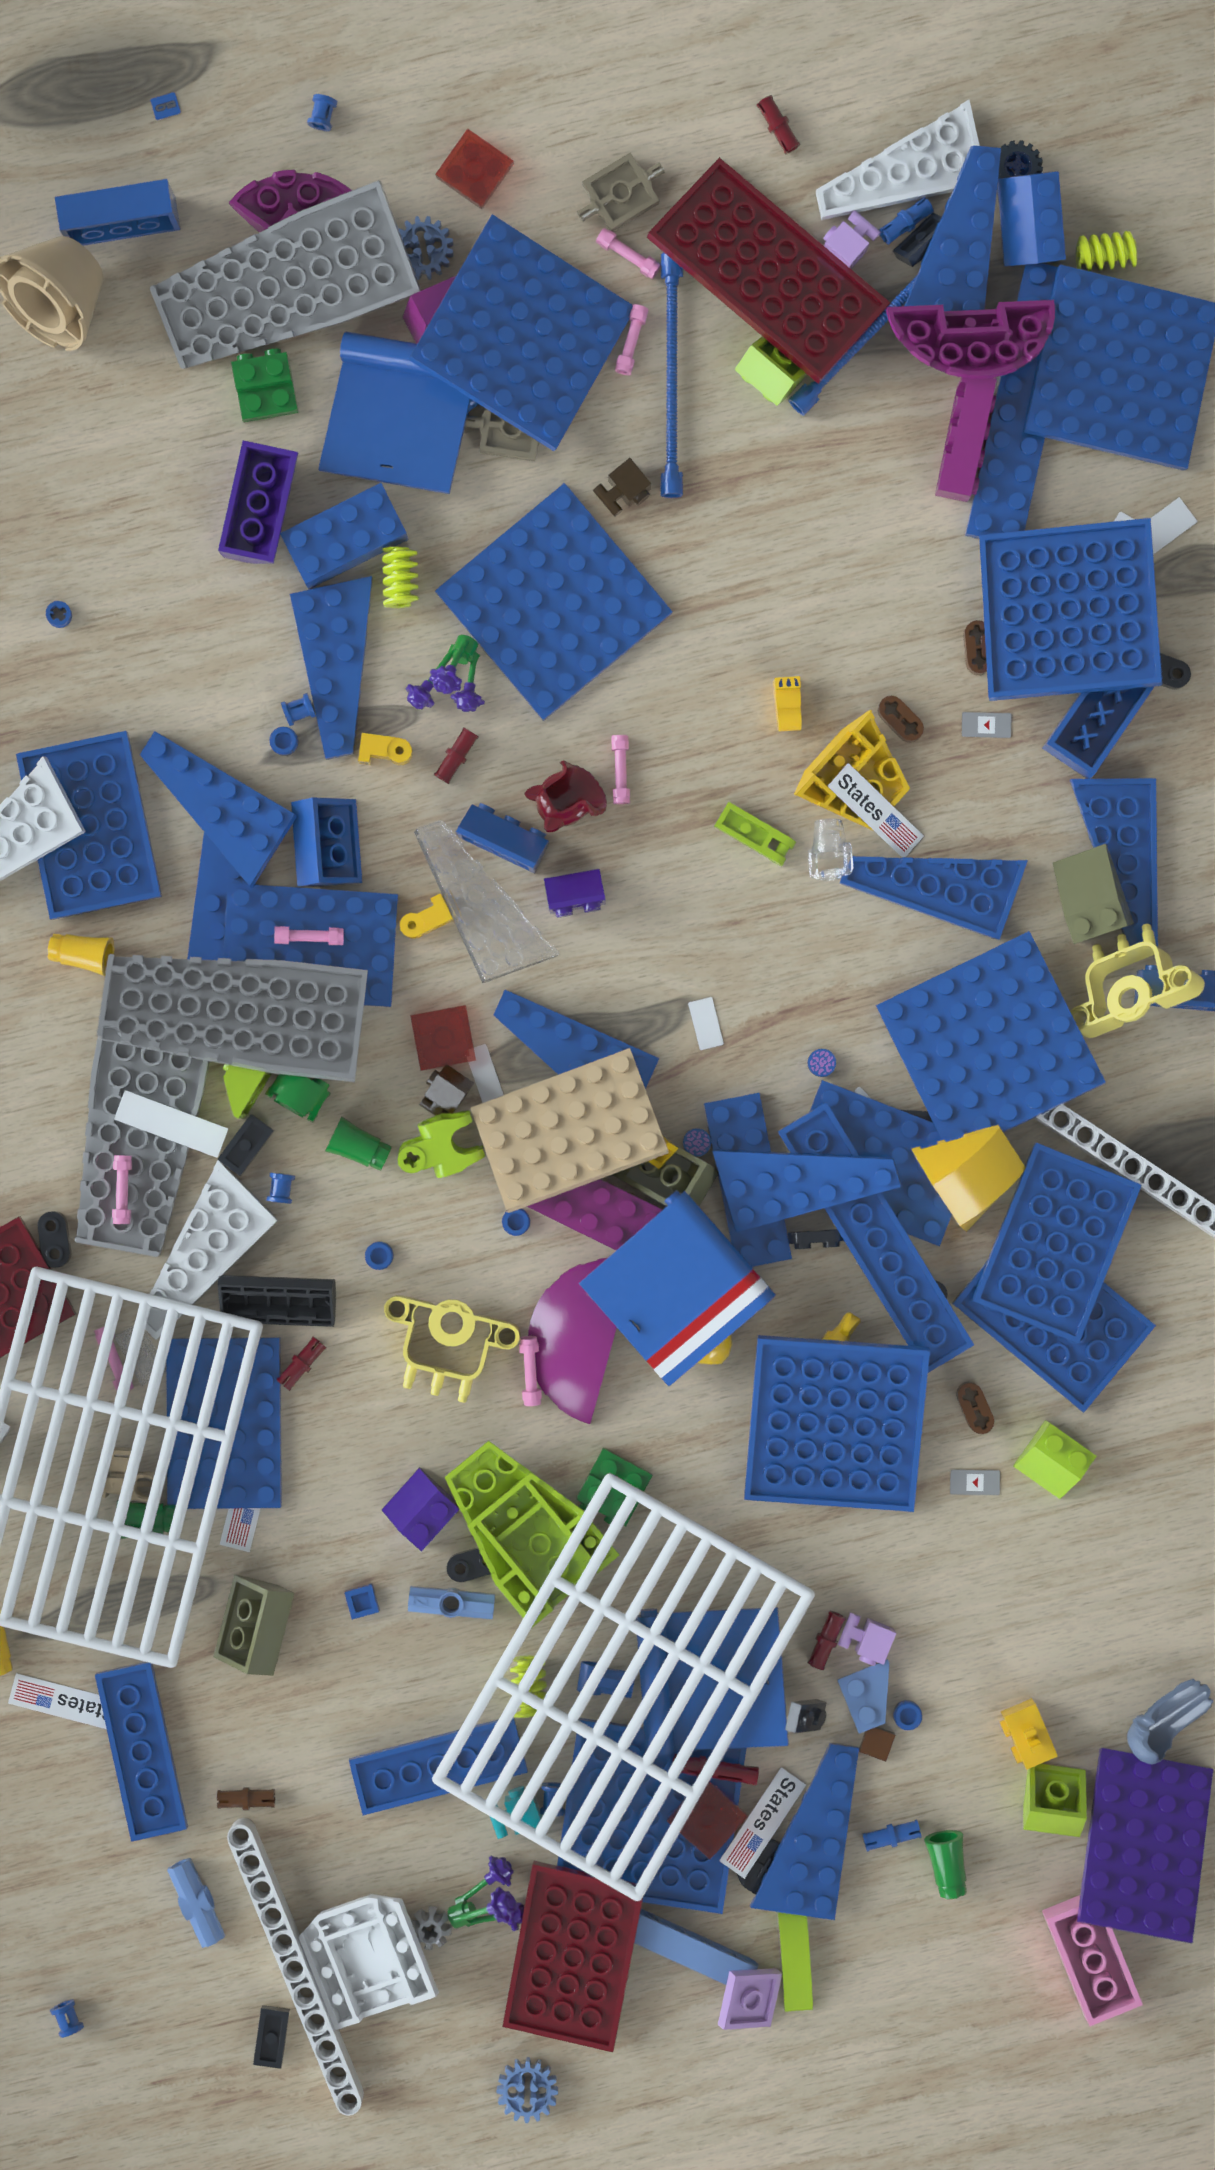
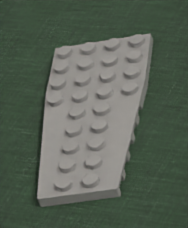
M380 180L302 210L268 227V229L244 239V241L228 247L218 254L194 264V266L150 287L176 358L182 369L340 324L421 291Z
M110 954L107 961L97 1037L99 1040L268 1073L355 1082L368 970L283 960L246 959V961H231L230 958L201 960V957L172 959V956L143 958V955L114 957V954Z
M97 1038L90 1080L89 1114L85 1132L86 1145L85 1152H83L82 1163H84L80 1183L81 1197L77 1214L78 1227L75 1242L154 1257L161 1255L189 1147L114 1120L125 1090L198 1117L210 1061L99 1040ZM114 1155L132 1156V1170L128 1171V1209H131L130 1224H113L112 1210L116 1209L117 1170H113Z

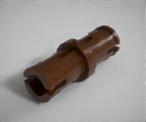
M243 1787V1790H218L217 1801L219 1802H217V1808H243V1811L249 1810L250 1807L275 1808V1789L250 1790L249 1787Z

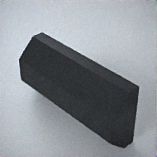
M219 1276L220 1312L257 1320L262 1324L325 1327H334L335 1279Z

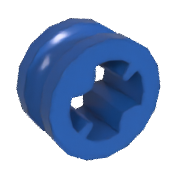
M54 601L47 606L46 618L53 627L64 628L71 622L72 612L65 602ZM56 608L60 611L65 609L67 613H63L66 618L62 621L58 618L53 620L51 616L55 614L52 611Z

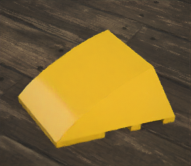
M869 710L844 727L807 767L794 795L873 831L828 787L833 779L849 763L892 806H895L910 790L896 759L893 758L885 742L884 735L880 732L874 720L875 717L872 711Z
M999 1125L966 1133L963 1135V1138L952 1141H937V1145L921 1149L919 1146L911 1149L933 1187L965 1232L1017 1181L1026 1168Z

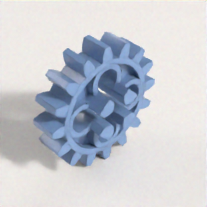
M416 216L415 224L413 225L406 220V230L399 229L405 248L413 249V253L408 254L416 273L417 280H420L422 274H426L428 280H431L432 272L434 271L439 276L442 275L441 266L447 268L450 266L449 260L446 257L454 256L453 250L449 248L454 245L453 238H447L450 234L449 229L440 230L442 225L439 220L434 225L431 224L430 216L426 217L425 222H421L419 217ZM419 231L425 232V245L427 247L428 259L431 261L429 265L422 264L423 258L420 243L416 235ZM435 242L442 243V246L438 249H435L433 245Z
M527 2057L525 2064H521L516 2059L515 2068L509 2065L505 2066L506 2075L500 2074L499 2082L502 2085L497 2086L496 2093L501 2095L498 2099L499 2105L506 2104L504 2113L507 2115L514 2112V2121H517L520 2116H524L525 2123H529L530 2116H534L538 2122L540 2121L541 2112L546 2115L550 2114L548 2105H556V2098L552 2095L558 2094V2087L554 2086L557 2082L556 2075L548 2076L551 2071L549 2065L542 2069L540 2059L534 2065L531 2064L530 2057ZM526 2072L532 2074L530 2081V2104L532 2106L529 2108L523 2106L525 2099V2076L523 2074ZM514 2086L517 2091L516 2093H511L508 2089ZM539 2087H544L547 2091L541 2094L538 2089Z

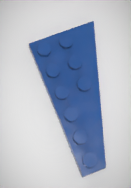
M975 145L970 147L957 177V183L946 203V209L940 222H938L921 262V268L910 288V294L904 306L943 305L944 311L985 310L1001 148Z
M372 576L290 594L326 760L354 754L368 615L370 611V596L373 583Z
M154 731L140 756L247 884L253 888L297 816Z
M1156 778L1071 779L1070 783L1092 846L1095 848L1107 844L1134 924L1121 928L1122 933L1126 935L1129 947L1144 942L1142 936V926L1144 924L1151 925L1156 946H1158Z
M205 832L187 959H190V957H201V960H218V958H223L227 885L228 883L247 884V882Z
M849 856L839 884L989 938L1000 940L1028 860Z
M504 990L493 1015L558 1075L630 1048L646 1090L659 1060L658 1057L507 990Z
M712 1151L736 1232L902 1186L894 1158L825 1156L778 1152Z
M829 1743L815 1772V1776L801 1800L802 1802L797 1813L793 1816L774 1855L775 1857L761 1881L762 1884L753 1898L750 1908L835 1920L859 1753L858 1747Z

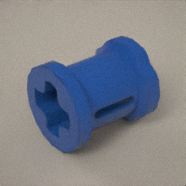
M314 94L312 99L314 107L311 117L307 120V124L317 130L331 131L332 125L330 121L333 108L337 107V100L326 95Z
M308 693L303 694L302 698L292 702H281L289 726H293L295 721L309 716L312 718L316 717Z
M270 1172V1177L272 1178L271 1191L266 1201L292 1204L290 1191L295 1175Z
M542 1783L541 1789L544 1790L543 1807L540 1808V1814L544 1815L562 1783ZM563 1805L559 1810L557 1816H563L565 1814V1809L563 1808Z
M74 1999L64 2001L50 2009L51 2015H55L59 2025L60 2038L73 2035L84 2028L83 2022H79L74 2006L76 2003ZM65 2014H67L69 2023L66 2020Z

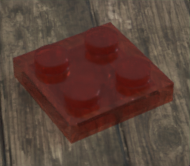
M467 128L435 176L482 210L514 165V160Z
M466 1005L410 1015L420 1071L444 1067L446 1064L451 1066L476 1061Z
M709 1780L680 1833L706 1857L711 1859L746 1820L748 1814ZM685 1799L667 1818V1822L670 1825L672 1824Z

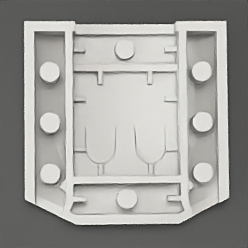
M370 1894L321 1911L298 1937L335 2030L359 2023L365 2017L407 2003L413 2005L434 1998L439 1993L404 1902L400 1898Z

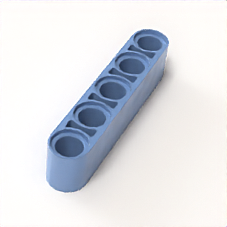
M641 1908L635 1944L725 1985L727 1984L729 1971L754 1970L758 1968L759 1964L753 1959Z

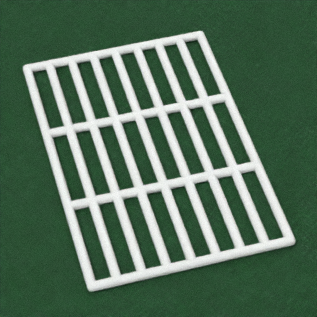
M41 1267L32 1268L0 1388V1433L11 1391L28 1394L3 1493L0 1494V1546L10 1509L27 1513L0 1614V1626L169 1668L177 1665L263 1328L260 1321ZM42 1279L57 1283L32 1382L29 1383L17 1380L15 1376L40 1280ZM70 1286L85 1291L60 1387L57 1390L42 1385L67 1289ZM99 1293L111 1296L112 1300L87 1396L70 1393L95 1294ZM123 1300L139 1303L140 1305L115 1402L110 1403L98 1400L122 1303ZM152 1306L167 1310L143 1407L142 1410L126 1407L125 1405ZM178 1313L195 1317L171 1413L167 1417L155 1414L153 1410ZM209 1320L221 1323L222 1328L196 1424L181 1420L205 1322ZM233 1327L249 1330L250 1333L224 1431L208 1427ZM39 1397L56 1402L31 1499L26 1501L14 1498L13 1496ZM70 1404L82 1407L83 1412L58 1508L42 1505L41 1502L66 1406ZM94 1411L111 1414L86 1514L83 1515L71 1512L69 1508ZM123 1417L139 1421L114 1520L111 1522L97 1518ZM152 1424L166 1428L140 1529L124 1525L149 1426ZM177 1431L192 1434L194 1438L169 1535L152 1532ZM205 1438L221 1441L222 1443L197 1541L192 1542L180 1539L204 1441ZM38 1516L54 1519V1524L29 1620L12 1617L36 1521ZM67 1522L82 1526L57 1626L52 1627L40 1624L65 1523ZM93 1529L110 1533L85 1633L81 1634L68 1631V1626ZM121 1536L138 1541L113 1639L109 1641L95 1636ZM152 1543L164 1546L165 1551L140 1648L125 1645L123 1642L148 1545ZM177 1550L193 1553L168 1655L151 1651L175 1554Z
M611 1473L607 1474L433 1775V1783L631 1899L640 1901L815 1596L814 1591ZM613 1487L627 1495L577 1584L574 1585L562 1578L561 1575ZM636 1502H639L652 1511L600 1600L586 1592V1589ZM661 1516L677 1525L629 1609L624 1614L610 1605ZM687 1530L701 1538V1541L651 1628H648L636 1621V1618ZM713 1545L725 1552L726 1555L677 1641L674 1643L660 1634L710 1546ZM737 1559L751 1567L701 1657H698L685 1648ZM763 1574L776 1583L724 1672L710 1664L758 1578ZM556 1587L570 1596L521 1682L517 1685L503 1676L553 1589ZM787 1588L801 1596L753 1682L748 1686L735 1677ZM582 1602L594 1609V1612L544 1699H541L529 1692V1689L578 1603ZM606 1616L618 1623L619 1626L570 1712L567 1714L553 1705L602 1619ZM630 1630L644 1638L592 1729L578 1719ZM656 1645L668 1652L669 1655L617 1743L603 1735L653 1646ZM680 1659L694 1667L642 1758L628 1748ZM706 1674L719 1683L669 1771L666 1772L654 1765L653 1762L702 1676ZM499 1687L511 1694L512 1697L463 1783L459 1785L446 1776L495 1690ZM730 1688L744 1697L692 1787L678 1779ZM523 1701L537 1709L485 1800L471 1792ZM549 1716L561 1723L562 1726L514 1810L509 1814L497 1807L496 1804L546 1717ZM573 1730L587 1740L535 1829L521 1821ZM598 1745L612 1754L562 1842L559 1843L548 1837L546 1833L595 1747ZM623 1759L637 1769L589 1853L584 1858L572 1851L571 1847ZM646 1774L662 1783L613 1869L609 1872L596 1865V1862ZM671 1789H674L686 1796V1799L636 1887L622 1880L621 1876Z

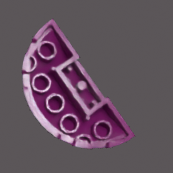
M295 169L274 172L272 176L260 181L253 180L235 194L229 201V205L260 233L302 210L352 190L340 181L318 172L307 174L297 173Z
M1054 300L998 302L997 309L944 311L943 305L887 307L886 309L889 323L896 337L913 356L929 367H933L946 374L970 379L1003 376L1031 362L1044 348V344L1049 334H1051L1055 319Z
M607 1258L579 1264L560 1275V1278L547 1288L539 1299L533 1311L528 1330V1336H536L539 1343V1351L535 1353L536 1378L540 1388L561 1411L587 1424H590L617 1327L579 1283Z

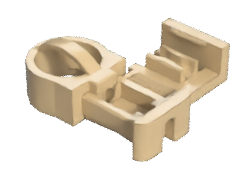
M114 1448L102 1494L103 1498H106L109 1494L121 1493L132 1448ZM115 1454L129 1455V1457L115 1456ZM145 1471L137 1473L131 1500L148 1502L149 1496L143 1495L138 1490V1487H152L154 1472ZM146 1477V1478L151 1479L152 1481H138V1480L141 1479V1478Z

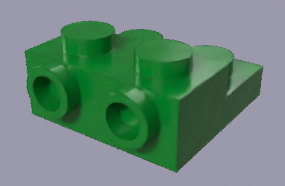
M274 348L266 350L264 352L265 356L254 358L253 354L246 353L238 355L237 361L231 362L243 423L299 413L287 352L281 353V349Z
M603 1447L576 1496V1500L580 1502L578 1507L584 1511L587 1509L604 1477L609 1473L643 1492L653 1474ZM613 1487L598 1511L605 1515L603 1520L608 1524L612 1523L627 1495ZM636 1502L623 1526H627L639 1502Z

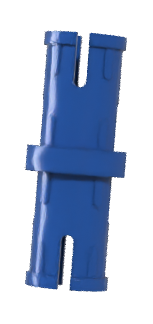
M922 197L910 208L899 211L897 217L879 229L881 239L889 245L900 235L914 230L917 223L934 212L930 201L926 197Z
M917 1819L896 1826L888 1824L886 1825L887 1828L862 1833L867 1852L889 1845L892 1848L897 1847V1843L922 1838Z

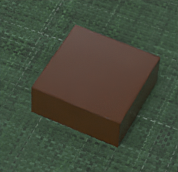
M880 1727L865 1731L859 1752L886 1762L896 1735L894 1732Z

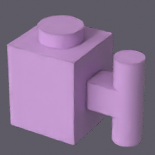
M856 210L848 218L855 225L853 229L843 221L838 228L834 225L824 237L826 241L824 246L850 269L867 252L869 242L863 236L866 234L875 241L881 233Z
M850 1612L838 1645L848 1649L851 1640H857L858 1643L855 1651L860 1655L859 1660L875 1666L876 1662L884 1665L896 1636V1631L894 1628L867 1618L864 1628L861 1629L857 1627L861 1617Z

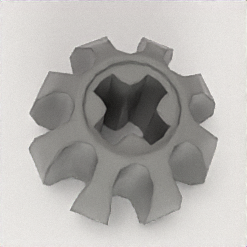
M429 1906V1912H425L421 1908L414 1914L417 1920H411L419 1943H425L424 1949L433 1950V1944H437L440 1948L447 1942L444 1936H450L452 1931V1925L445 1923L449 1920L448 1915L445 1911L441 1914L436 1913V1906ZM431 1924L435 1925V1928L431 1931L426 1930V1927H429Z

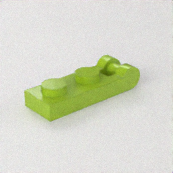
M730 802L727 803L714 825L718 830L781 867L786 861V853L789 849L792 850L796 844V841ZM772 839L779 842L775 851L768 848Z

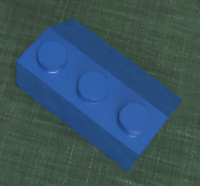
M1059 171L998 179L997 191L1004 266L1066 260Z
M312 797L291 802L292 813L297 816L293 823L297 887H322L362 883L356 799Z
M480 803L478 807L472 804L456 830L458 837L535 874L549 845V841L544 839L546 834L533 827L527 831L519 827L520 821L508 815H505L504 819L494 815L495 810L485 804Z
M1145 965V970L1137 971L1136 976L1141 977L1149 984L1152 990V997L1163 993L1164 983L1159 978L1157 965ZM1201 971L1200 976L1204 980V988L1199 996L1170 1008L1215 1012V971ZM1135 989L1134 1005H1135V1004L1137 1003V1001H1138V992H1137L1136 989ZM1153 1003V1004L1150 1005V1006L1162 1007V1006L1158 1005L1157 1003Z

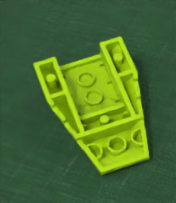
M487 1441L447 1474L445 1479L476 1541L495 1585L524 1619L583 1516L584 1511L495 1444ZM593 1521L561 1575L562 1578L574 1585L577 1584L604 1537ZM613 1546L609 1549L597 1573L620 1556ZM555 1587L532 1628L550 1614L554 1607L566 1598L568 1594Z

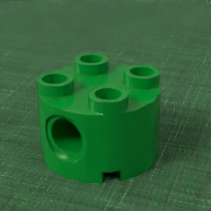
M278 1074L265 1095L268 1098H272L273 1094L276 1095L274 1102L302 1118L308 1114L307 1120L314 1123L322 1104L331 1093L327 1090L330 1085L319 1078L311 1080L304 1076Z

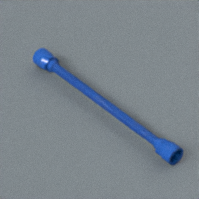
M662 253L661 278L665 279V285L667 286V464L665 465V472L661 473V497L679 498L683 496V472H679L676 460V423L678 412V382L676 381L678 379L677 287L679 285V278L683 277V268L668 255Z
M916 278L887 307H902L907 301L910 288ZM886 309L819 384L812 381L807 386L804 383L788 399L790 405L800 415L804 416L820 400L818 395L822 392V387L887 323Z

